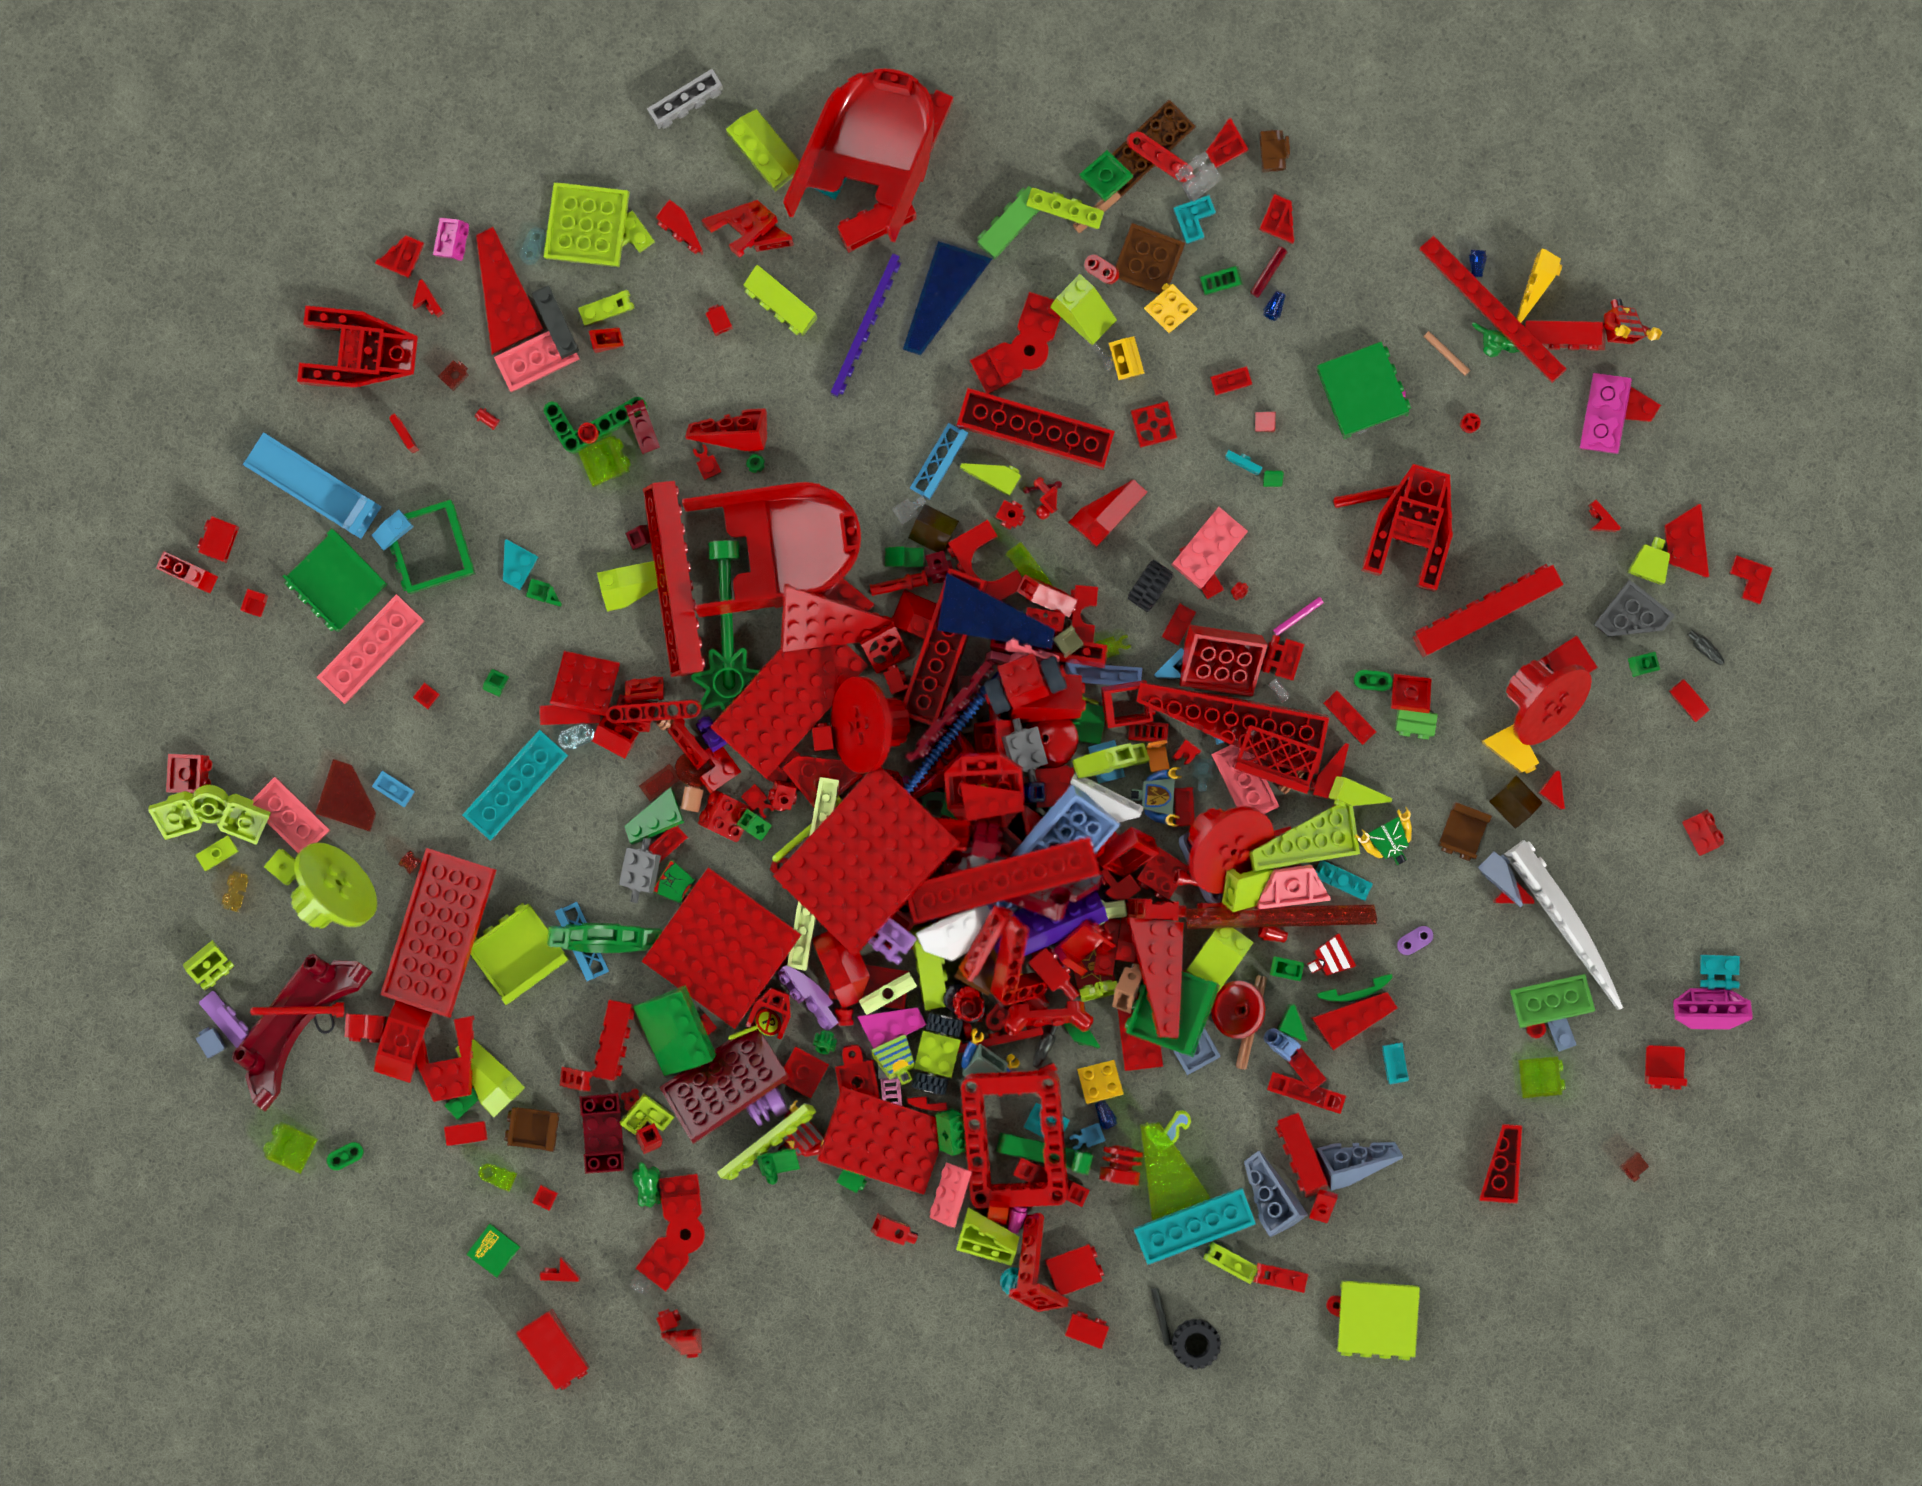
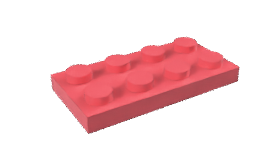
M549 331L494 357L510 392L580 360L577 353L562 359Z
M1218 507L1171 565L1201 589L1248 531L1223 509Z
M1231 744L1211 754L1236 807H1253L1260 810L1263 814L1280 807L1267 780L1234 769L1233 765L1238 757L1240 748ZM1244 751L1242 758L1251 760L1255 758V755Z
M276 777L252 799L254 800V806L271 812L267 824L298 854L307 845L319 843L330 832V829Z

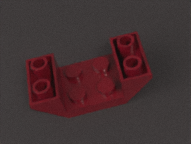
M618 1093L579 1096L580 1112L583 1119L585 1174L624 1171L623 1130L620 1125L622 1117Z

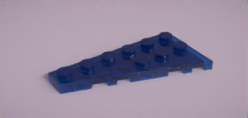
M938 241L903 347L904 351L920 356L923 354L993 260L992 258Z
M946 574L938 624L939 631L1006 642L1013 639L1019 641V644L1052 649L1055 629L953 575Z

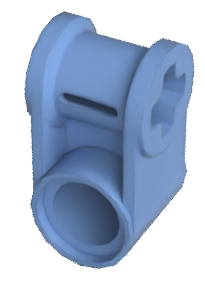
M1275 1028L1267 1030L1264 1034V1041L1274 1052L1288 1062L1291 1060L1290 1057L1293 1053L1301 1048L1297 1041Z

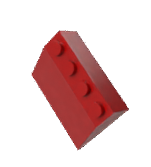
M1190 625L1184 646L1180 686L1253 696L1268 644L1262 635Z

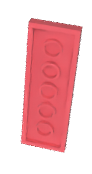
M396 594L317 678L346 704L425 621Z

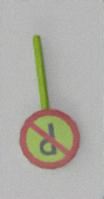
M762 1009L755 1016L756 1026L733 1034L728 1039H734L756 1029L764 1035L774 1036L781 1028L780 1018L774 1011Z

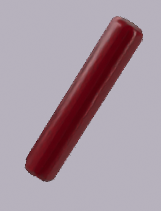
M1278 247L1250 291L1254 297L1258 298L1286 256L1287 250L1285 248Z

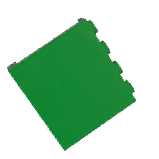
M1382 341L1317 365V373L1343 439L1351 437L1353 433L1405 415L1406 417L1409 414V409H1411L1409 400L1407 398L1404 399L1402 394L1404 392L1401 381L1396 379V367L1394 363L1390 364L1388 359L1390 357L1388 347L1383 346Z
M1182 971L1179 1038H1165L1157 1036L1152 1017L1153 1011L1147 998L1146 985L1142 981L1138 991L1140 992L1138 1000L1135 999L1132 1005V1017H1129L1125 1024L1126 1032L1193 1058L1220 985Z

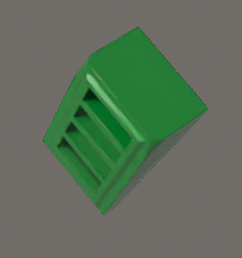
M1238 266L1200 276L1205 295L1243 285ZM1231 272H1233L1236 282L1232 283ZM1223 274H1226L1227 285L1224 284ZM1216 276H1218L1220 287H1217L1216 285ZM1209 278L1211 279L1213 289H1209L1207 281Z

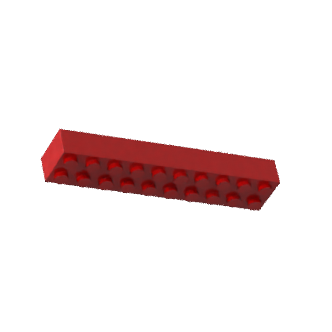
M675 481L657 482L643 488L672 678L688 676L703 671L705 660L701 656L700 651L702 641L698 637L697 631L699 629V621L695 618L696 602L692 598L693 582L689 578L691 568L686 558L688 548L683 539L685 528L680 519L682 508L678 504L677 499L679 489L675 485Z

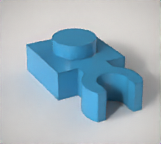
M1099 1123L1081 1129L1082 1135L1080 1136L1074 1134L1069 1137L1070 1140L1074 1138L1079 1140L1078 1145L1073 1146V1149H1079L1083 1143H1086L1088 1148L1105 1141Z

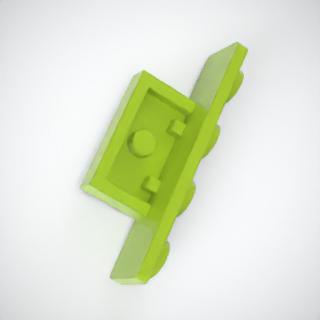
M1036 188L1031 189L1026 204L1028 207L1095 229H1099L1104 214L1103 210L1082 204V201L1071 198L1069 200L1060 193L1053 192L1051 194Z

